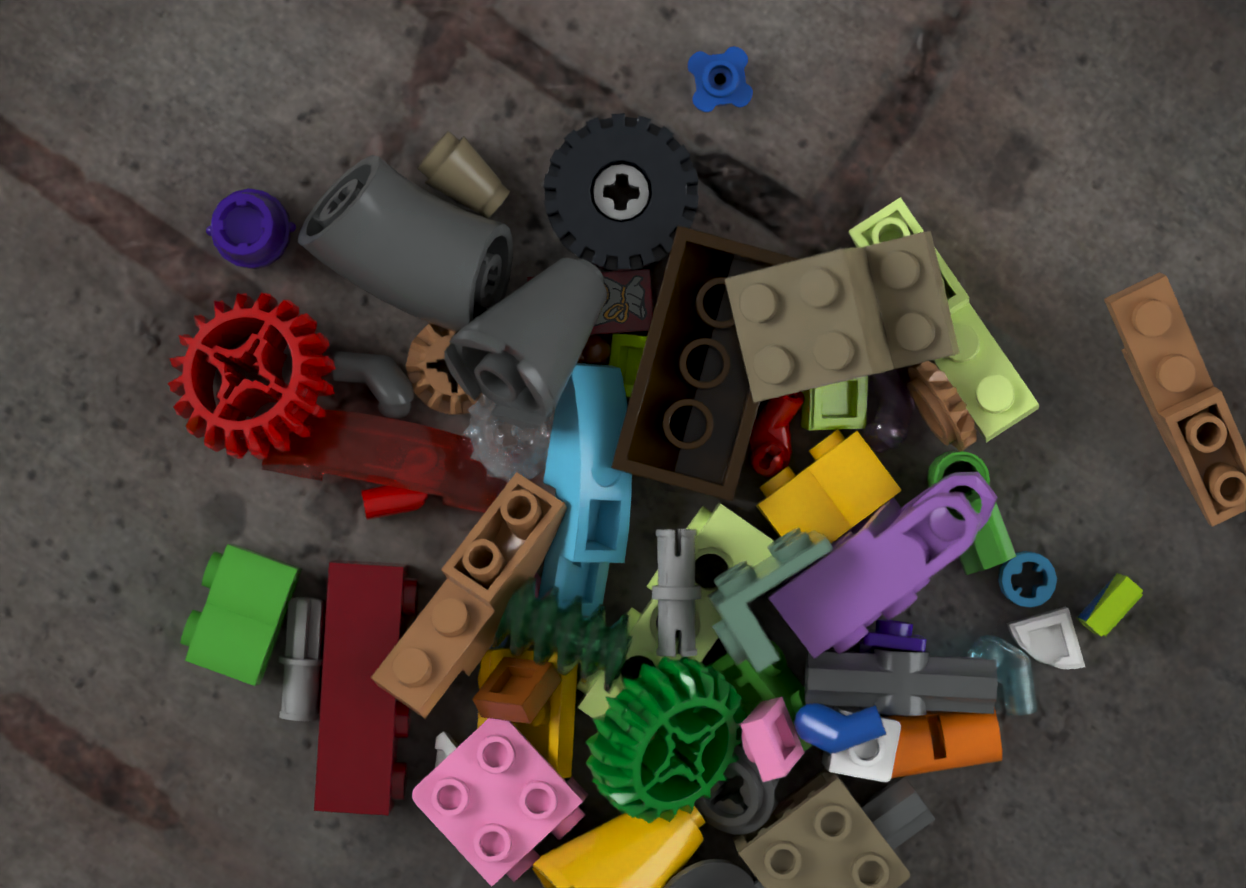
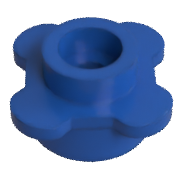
M733 46L729 47L722 54L708 55L703 51H699L690 57L687 67L688 71L694 75L696 92L693 94L692 101L698 110L707 113L711 112L716 106L722 107L730 104L737 108H742L751 101L753 90L746 83L744 68L748 63V56L744 50ZM717 74H723L726 77L725 84L717 85L714 77Z

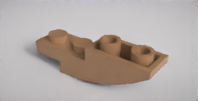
M1159 272L1105 298L1104 301L1125 347L1121 351L1176 466L1208 524L1213 527L1246 511V447L1222 391L1214 387L1167 276Z
M516 472L441 569L447 578L379 666L371 679L380 688L425 719L461 671L470 676L508 622L547 554L567 510L566 504Z

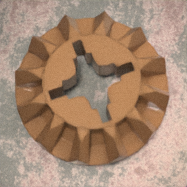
M429 323L411 342L407 357L406 370L408 378L413 384L414 393L428 407L445 414H466L486 405L490 399L483 393L474 401L464 392L459 384L458 393H453V383H450L449 374L439 372L438 369H429V363H438V360H444L445 349L451 344L449 341L454 333H456Z
M930 361L910 366L908 374L911 381L907 383L909 394L920 415L934 435L944 445L952 444L959 451H963L975 443V421L966 408L967 404L959 396L956 387L949 382L945 372L940 371L936 364Z

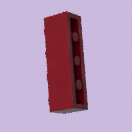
M334 560L329 562L314 811L389 816L394 808V800H405L407 763L397 762L398 738L408 739L411 709L380 688L371 677L405 634L406 615H416L419 582L417 578H408L409 564Z

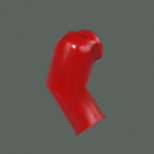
M801 391L768 399L755 418L750 436L751 465L762 476H775L789 465L792 457L790 422L804 403L805 398Z
M424 447L414 448L405 455L392 484L361 490L366 519L371 520L416 511L422 508L440 477V463L435 454Z

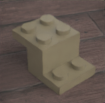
M924 231L866 247L843 248L725 279L754 402L960 354L931 231Z

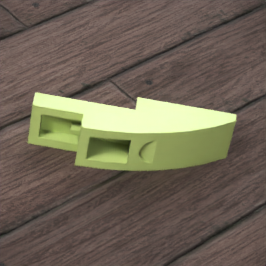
M900 197L850 229L849 235L856 247H866L924 231ZM935 248L960 354L931 360L930 362L936 364L940 371L945 372L949 382L956 387L959 396L967 404L966 408L974 419L976 428L987 443L1038 410L1039 403L969 303V296Z

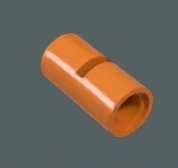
M995 707L994 714L927 710V714L921 716L892 715L884 717L895 719L901 725L891 779L1002 761V743Z

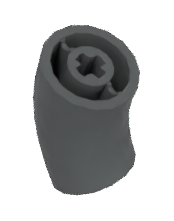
M375 155L362 159L347 170L328 189L306 218L298 235V243L355 286L416 318L457 332L503 300L510 281L513 261V238L510 227L504 223L462 210L435 197L412 183Z

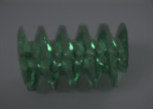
M530 576L512 594L498 625L493 647H498L510 634V652L512 655L519 657L534 644L533 661L536 665L543 666L557 653V671L559 674L565 676L578 663H581L580 680L583 684L589 685L601 672H604V690L610 694L619 679L633 641V636L629 635V615L623 613L611 627L606 626L605 605L599 604L590 616L586 618L582 616V596L576 595L565 608L559 607V587L553 585L542 599L536 598V578Z

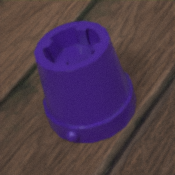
M248 188L233 192L220 201L212 214L211 225L206 228V233L212 236L214 246L224 259L238 267L257 269L269 266L282 257L290 244L291 233L296 230V224L290 222L289 213L278 199L265 191Z

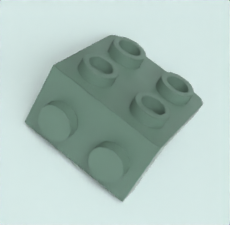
M796 528L768 545L767 548L772 556L754 567L752 565L749 566L746 561L740 562L714 579L718 589L707 596L722 620L712 627L737 665L747 659L754 669L759 672L780 659L746 603L833 549L827 537L816 531L807 533L806 531L802 532L800 528Z

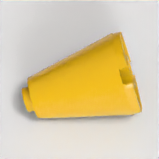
M695 806L691 814L679 809L670 822L659 817L653 822L648 823L637 817L632 818L627 813L621 814L541 855L532 864L534 866L532 869L544 888H663L672 877L683 869L704 841L699 828L705 823V820Z

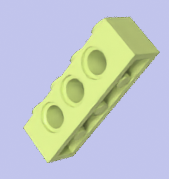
M720 502L713 512L702 506L686 528L696 529L695 561L702 555L716 554L726 561L727 568L730 569L743 561H746L749 566L752 565L754 567L772 556L767 547L774 540ZM658 569L646 586L650 590H652V586L658 585ZM701 586V599H695V644L697 655L686 656L691 660L694 659L701 662L718 639L712 626L722 619L707 596L717 590L718 587L705 588ZM651 599L642 613L633 607L630 608L611 636V638L620 643L607 663L596 657L578 682L576 688L584 693L579 701L578 708L590 717L595 718L604 715L609 708L605 697L616 698L623 690L621 667L627 659L637 655L645 656L651 659L657 667L659 661L664 657L656 655V649L658 648V628L656 625L658 600ZM675 638L676 657H668L672 660L682 658L681 654H678V638Z

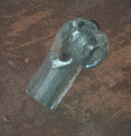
M985 635L977 639L970 646L968 656L996 660L998 682L1003 684L1007 715L1017 716L1037 712L1029 656L999 636Z

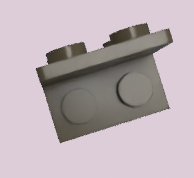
M826 768L780 801L768 821L761 828L748 834H737L732 838L738 854L764 888H898L910 878V872L853 798L837 773L829 772Z

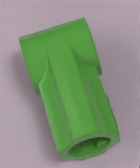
M956 450L944 452L936 457L929 466L927 474L928 487L942 480L948 465L956 461H963L970 467L972 472H979L990 486L988 468L982 459L972 453ZM970 487L964 493V496L971 507L979 514L982 508L981 498ZM995 503L990 519L977 532L973 543L965 552L958 556L965 575L987 570L1017 557L997 503ZM947 507L953 517L965 520L957 509Z

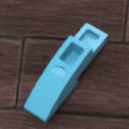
M576 363L555 408L543 483L556 489L555 497L566 504L567 510L544 560L536 609L549 616H601L609 563L625 562L630 523L632 474L611 468L628 408L621 368Z

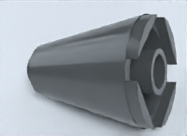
M562 258L454 333L449 341L451 344L444 352V359L451 375L464 392L474 401L483 393L492 402L497 404L491 414L501 421L523 429L539 428L546 419L552 416L607 300L608 293L604 285L602 273L596 266L584 259Z

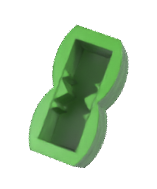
M227 544L223 554L214 551L202 579V586L210 589L206 604L202 612L195 609L192 610L181 636L180 644L189 647L185 661L253 686L260 684L287 614L289 601L293 598L302 568L236 544Z

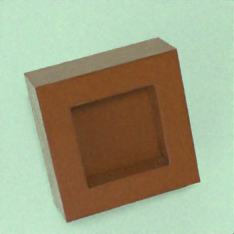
M503 657L472 700L480 716L483 718L531 724L562 680L553 662Z

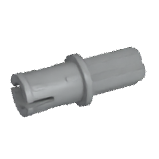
M295 597L291 598L288 604L285 655H280L278 659L279 663L284 664L282 706L279 713V718L293 721L319 720L318 706L321 666H323L322 645L325 603L318 598Z

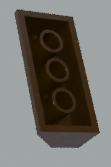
M677 226L611 468L733 501L760 401H753L725 279L796 261L799 258Z

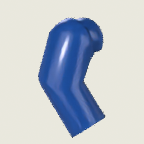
M810 703L800 708L794 721L795 730L801 739L831 754L842 752L887 735L876 705L846 716L823 704Z

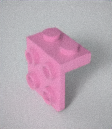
M488 718L444 759L412 792L414 803L491 887L505 874L513 882L523 875L540 858V855L533 848L550 832L558 840L568 833L586 815L578 806L589 795L573 777L566 782L511 721Z

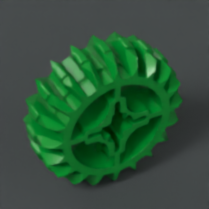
M664 656L659 661L657 667L643 664L639 677L636 680L623 678V690L616 698L605 697L609 708L604 715L593 718L599 732L586 741L592 753L586 762L594 776L592 781L598 786V791L623 814L627 813L632 818L637 817L648 823L653 822L659 817L670 822L679 809L691 814L695 801L698 798L703 797L710 800V789L717 781H727L724 771L728 764L739 761L734 748L742 743L740 724L748 715L741 708L740 702L742 697L736 693L735 687L727 682L725 676L710 665L707 667L702 662L694 659L691 660L688 657L672 660Z

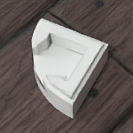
M1068 607L1058 608L1007 623L1008 629L1017 645L1033 659L1060 669L1085 667Z

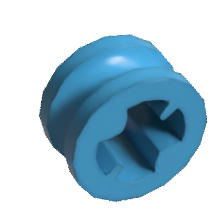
M1028 551L1015 553L1017 557L1006 561L999 568L998 583L1000 590L1008 600L1019 606L1031 608L1042 605L1051 598L1056 589L1057 576L1055 568L1047 558L1038 553ZM1029 561L1035 563L1032 568L1033 571L1040 572L1042 570L1043 584L1033 585L1032 595L1025 597L1019 595L1023 590L1021 587L1015 586L1012 588L1011 576L1012 574L1021 573L1023 563Z

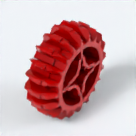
M261 292L256 302L246 293H237L233 309L224 301H214L215 318L209 320L203 315H194L195 324L200 329L194 338L189 334L178 335L180 343L188 348L186 355L169 358L171 366L182 372L181 376L167 383L171 392L182 396L173 406L176 414L184 419L189 418L185 426L187 431L196 438L204 437V445L215 452L226 448V453L235 459H243L248 450L257 459H267L271 443L281 452L290 451L289 434L291 432H295L302 438L310 437L309 427L304 423L310 414L315 418L326 417L325 409L316 403L318 396L335 394L333 385L321 379L322 376L336 370L335 362L328 356L322 355L330 347L328 338L322 333H315L318 327L317 322L309 314L299 315V307L293 302L283 300L278 304L277 299L268 293ZM250 335L244 345L237 349L228 350L233 344ZM287 344L292 356V374L289 385L284 382L282 377V367L287 358L283 351ZM240 367L247 372L252 370L269 381L270 384L264 385L257 380L253 382L247 380L246 377L235 371V368ZM216 368L219 369L222 376V384L216 395L220 399L217 406L213 395V379ZM277 402L269 411L253 418L256 411L262 405Z

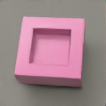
M782 696L760 702L740 724L745 754L751 762L756 763L763 782L785 777L804 754Z

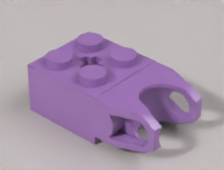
M956 472L938 481L902 507L893 497L831 543L833 547L831 551L786 578L768 598L814 659L832 646L838 654H841L861 640L869 632L866 628L882 614L887 620H890L909 607L918 598L916 593L930 582L929 578L968 549L975 540L977 532L990 519L997 495L979 472ZM966 485L973 488L981 498L982 508L980 513H976L963 493L948 492L956 486ZM947 507L957 509L965 520L953 517Z

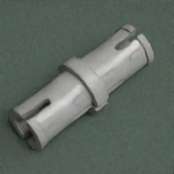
M656 529L658 585L652 586V599L658 600V648L656 649V655L676 657L675 632L678 630V654H681L682 657L696 656L695 599H701V586L695 585L696 529H677V555H675V530Z

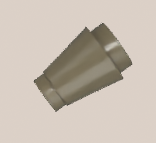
M449 131L440 138L417 167L427 177L425 184L476 213L479 212L487 219L498 209L510 193V190L502 184V181L465 136L459 140Z

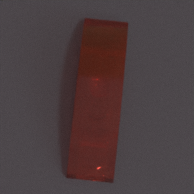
M325 410L326 417L315 418L310 414L304 421L309 427L310 437L302 438L295 432H291L289 434L290 451L285 452L276 449L271 443L267 459L264 458L261 465L262 470L323 481L325 473L443 496V505L485 513L511 480L516 456L474 439L416 423L369 414Z

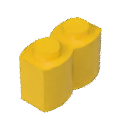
M837 429L809 450L815 461L797 475L787 466L759 488L766 498L756 504V506L779 537L796 528H800L802 532L816 531L826 536L831 544L902 490L858 431L845 438Z

